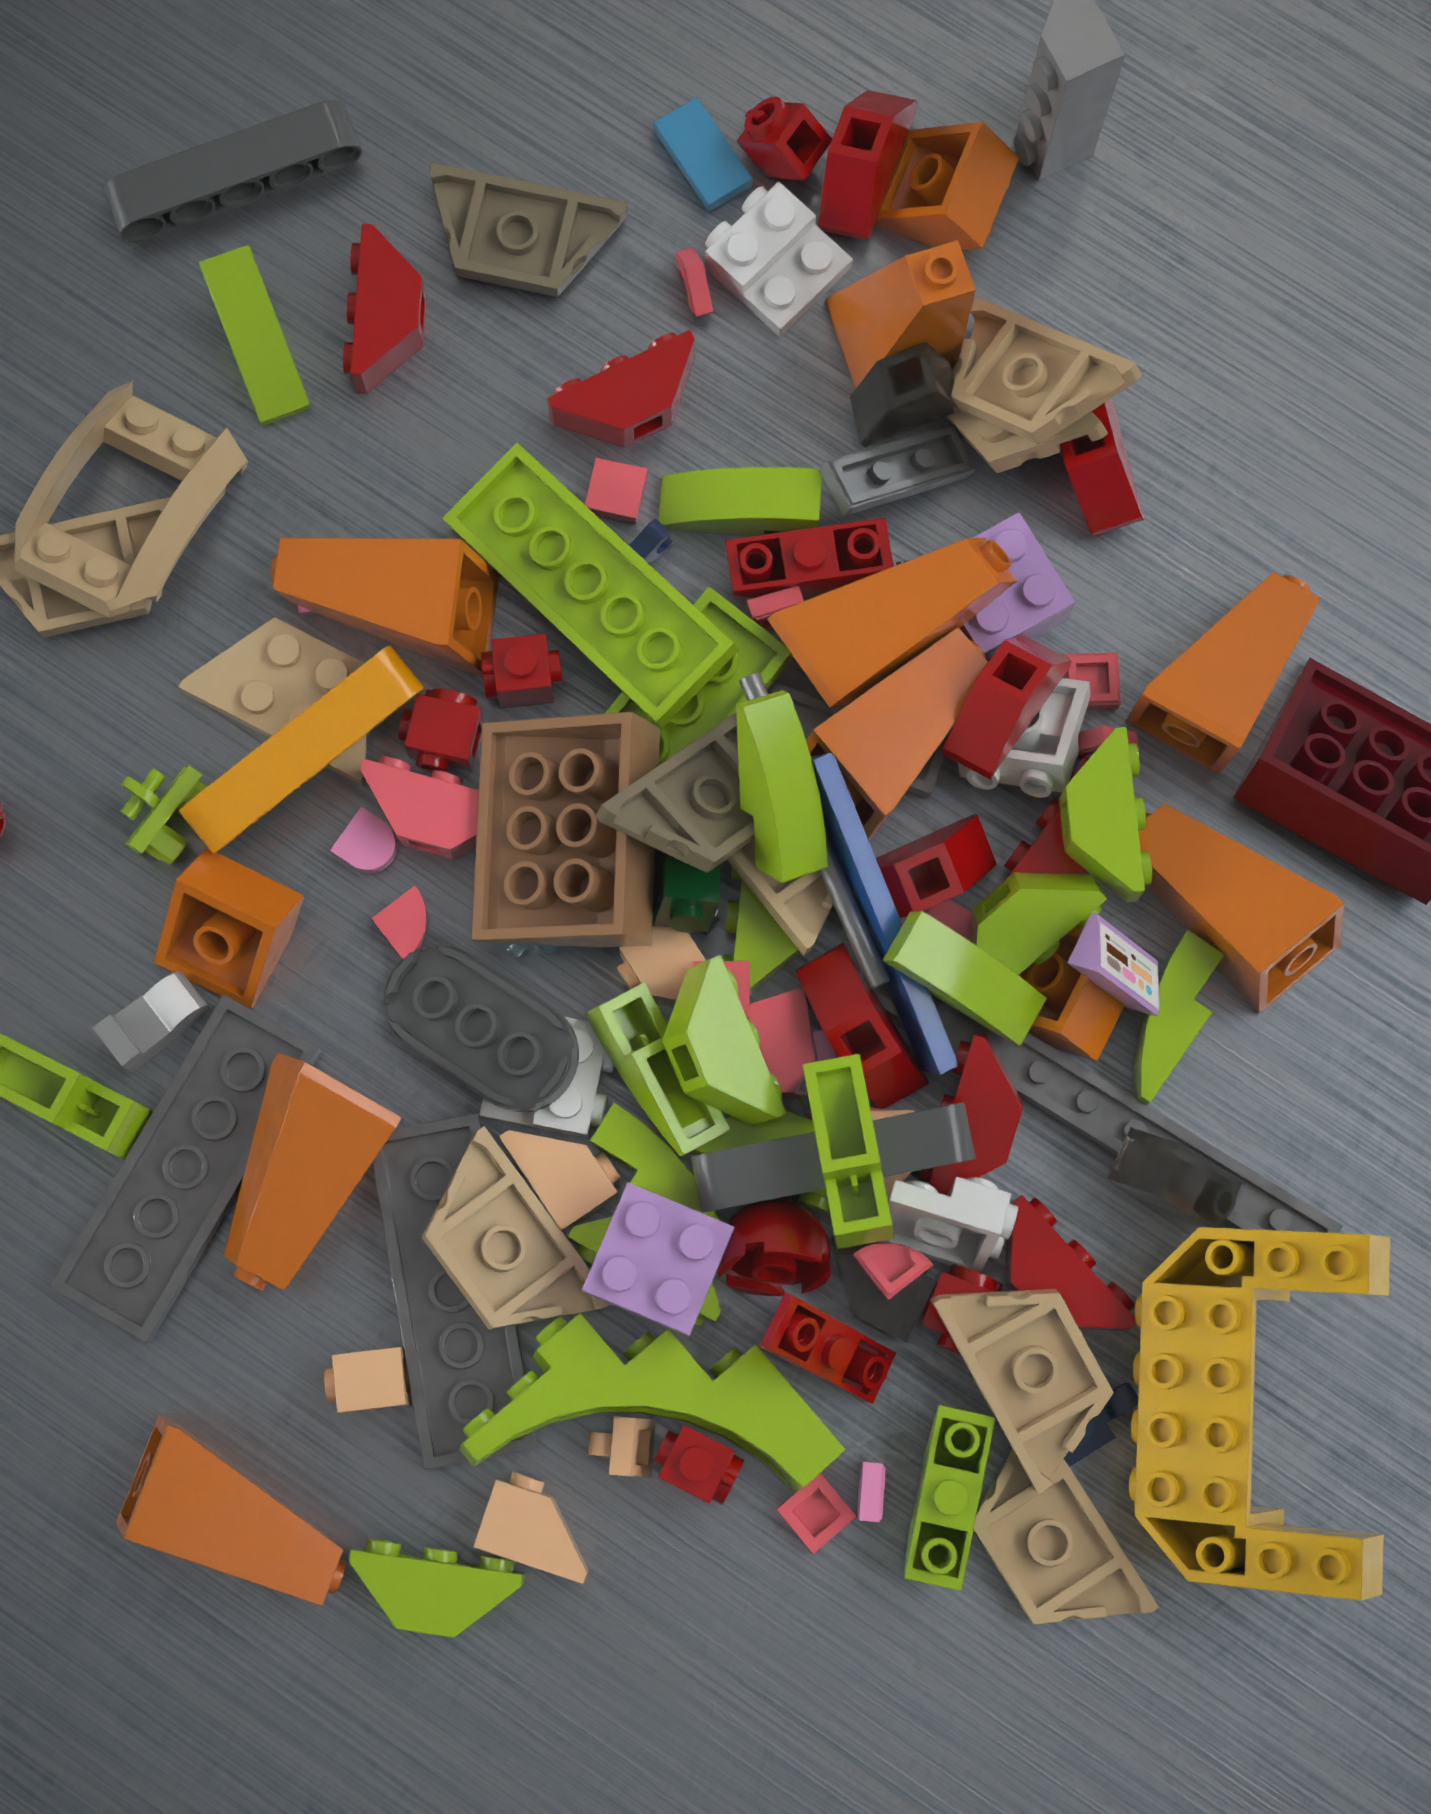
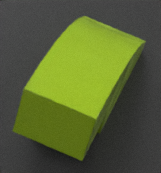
M249 244L200 261V268L261 426L312 409Z
M737 467L662 475L658 521L667 530L744 536L764 535V530L786 532L815 528L819 526L822 489L820 469Z
M781 690L736 704L740 809L754 816L756 868L781 883L827 868L826 832L819 789L804 732L790 694Z
M924 911L909 913L882 960L928 988L930 994L1019 1047L1047 999L1011 969Z
M1187 930L1177 940L1158 973L1160 1003L1158 1015L1153 1016L1143 1013L1137 1034L1132 1074V1097L1145 1105H1148L1155 1097L1212 1014L1209 1009L1194 999L1222 960L1224 954L1190 930Z
M645 982L584 1013L621 1078L642 1109L679 1156L689 1153L730 1130L720 1110L684 1094L662 1042L667 1024Z
M0 1033V1097L125 1160L153 1111Z
M860 1054L803 1064L837 1249L894 1239L893 1225Z
M613 1103L590 1140L591 1145L635 1172L636 1174L631 1180V1184L701 1213L693 1174L673 1150L643 1122L616 1103ZM715 1210L703 1212V1214L719 1220Z

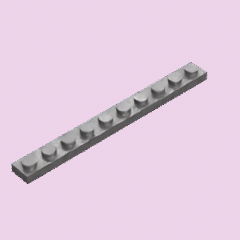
M853 951L851 955L853 956L854 960L859 966V963ZM887 983L873 988L888 1015L902 1023ZM931 994L955 1056L960 1040L971 1043L975 1031L985 1033L1019 1096L1235 1229L1339 1233L1343 1225L1030 1033H1027L1020 1047L1015 1046Z

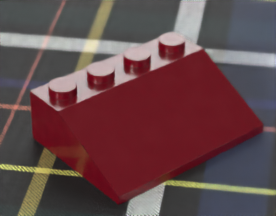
M1309 658L1252 759L1233 798L1427 905L1431 900V724L1316 660Z

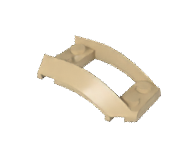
M133 381L109 391L71 433L31 493L15 523V570L108 618L131 611V604L148 598L157 602L162 596V588L186 546L212 509L225 495L228 483L237 473L242 474L245 471L248 460L227 427L217 438L133 396ZM103 442L182 481L156 520L132 566L48 524L71 483Z

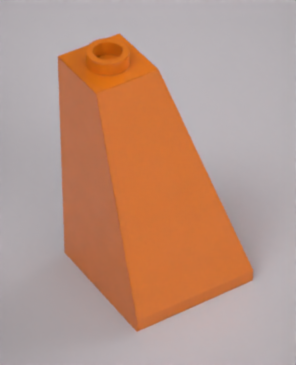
M958 240L906 255L825 298V305L857 396L955 367L959 360L976 292Z
M279 538L278 553L272 560L270 571L273 590L294 606H303L327 619L474 676H483L481 652L490 651L499 574L462 539Z
M985 537L966 538L775 612L767 620L829 708L850 704L957 627L960 629L1016 583L1017 580L1008 569L1011 566L1008 555L995 541H988Z
M1272 572L1146 686L1125 723L1211 771L1220 774L1244 743L1321 598L1311 593L1310 587L1299 578L1291 575L1280 576Z
M959 627L814 728L806 740L811 757L830 752L834 754L869 842L956 722L976 678L988 663L981 647L976 642L969 640Z
M1165 803L1152 814L1146 812L1145 830L1138 832L1141 852L1148 851L1151 858L1152 882L1147 886L1186 931L1190 930L1224 954V957L1217 965L1218 969L1258 1014L1341 946L1344 902L1338 896Z
M277 1053L271 1065L223 1255L238 1266L233 1276L262 1292L268 1282L285 1290L394 1132L402 1117L307 1062Z
M158 1414L116 1521L123 1538L322 1606L327 1592L335 1594L343 1578L346 1561L340 1559L343 1549L170 1418Z

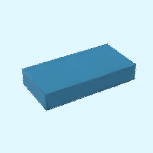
M698 97L653 122L655 134L708 212L752 187L753 178Z

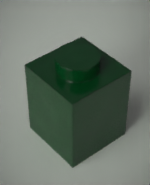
M661 852L655 873L654 925L671 927L676 931L685 933L695 931L708 932L720 904V864L706 873Z

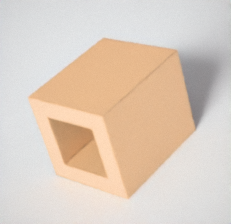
M403 1347L332 1355L333 1368H325L324 1370L327 1402H336L337 1413L412 1405Z

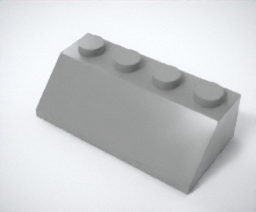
M1053 0L1041 33L1029 84L1026 88L1022 112H1020L1016 136L1014 137V147L1020 161L1025 166L1031 165L1038 180L1085 160L1095 153L1126 55L1096 0Z

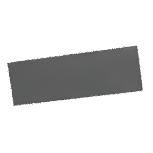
M951 424L826 461L819 472L844 517L967 479L974 473L976 467L955 427Z

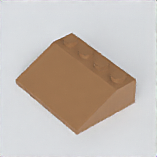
M633 712L482 723L472 941L580 947L652 945L655 848L601 823L596 814L603 803L659 766L660 727Z

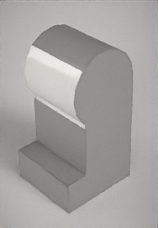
M177 971L156 983L144 996L140 995L114 1016L109 1014L92 1028L119 1064L129 1072L135 1073L194 1025L207 1012L209 1006L182 971Z

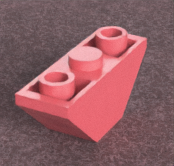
M380 756L378 762L362 759L360 770L402 847L453 861L476 849L479 790L462 786L463 780L460 777L447 772L433 770L430 777L411 772V765L396 758Z

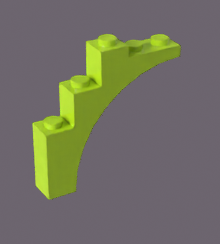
M581 1313L569 1323L562 1315L559 1316L536 1336L541 1346L535 1351L532 1359L542 1369L544 1374L539 1378L531 1370L506 1392L513 1400L496 1415L488 1407L462 1429L468 1439L462 1443L459 1449L469 1463L475 1467L511 1441L552 1423L593 1414L642 1413L684 1421L726 1438L760 1460L793 1493L804 1488L846 1450L756 1344L743 1355L736 1347L728 1352L710 1368L717 1377L712 1381L669 1329L656 1339L649 1331L646 1332L623 1353L630 1361L624 1365Z

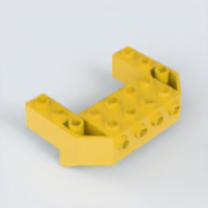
M1198 1227L1142 1282V1294H1139L1135 1304V1321L1137 1326L1141 1328L1140 1351L1136 1353L1133 1362V1378L1135 1384L1139 1386L1138 1409L1134 1411L1131 1420V1436L1133 1442L1137 1444L1136 1467L1132 1469L1129 1478V1494L1131 1500L1135 1502V1517L1187 1581L1360 1601L1382 1595L1384 1534L1284 1525V1509L1251 1506L1257 1300L1290 1302V1290L1389 1296L1390 1237L1370 1234Z

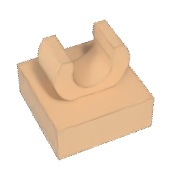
M614 1416L612 1433L590 1432L588 1455L610 1457L609 1475L651 1477L655 1419Z

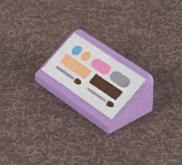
M1091 913L1068 960V964L1127 1008L1157 1016L1160 1007L1158 961L1101 916Z

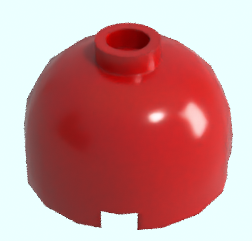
M785 1196L749 1204L731 1216L727 1224L734 1226V1231L717 1270L719 1278L724 1273L726 1274L727 1286L752 1295L783 1296L784 1288L781 1285L802 1283V1293H806L826 1284L831 1276L829 1242L825 1229L814 1214L801 1205L792 1203Z

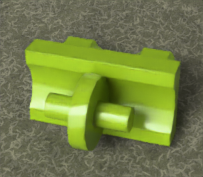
M190 765L187 767L183 766L159 798L154 793L166 779L159 771L152 768L141 784L126 776L120 785L132 796L120 812L133 821L145 805L151 809L124 844L137 854H142L145 851L154 858L167 864H172L188 841L165 823L177 808L181 809L187 802L206 788L204 784L198 781L202 774Z

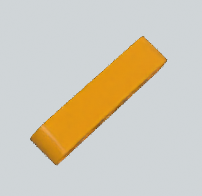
M391 645L386 646L179 809L178 812L209 850L215 854L425 687Z

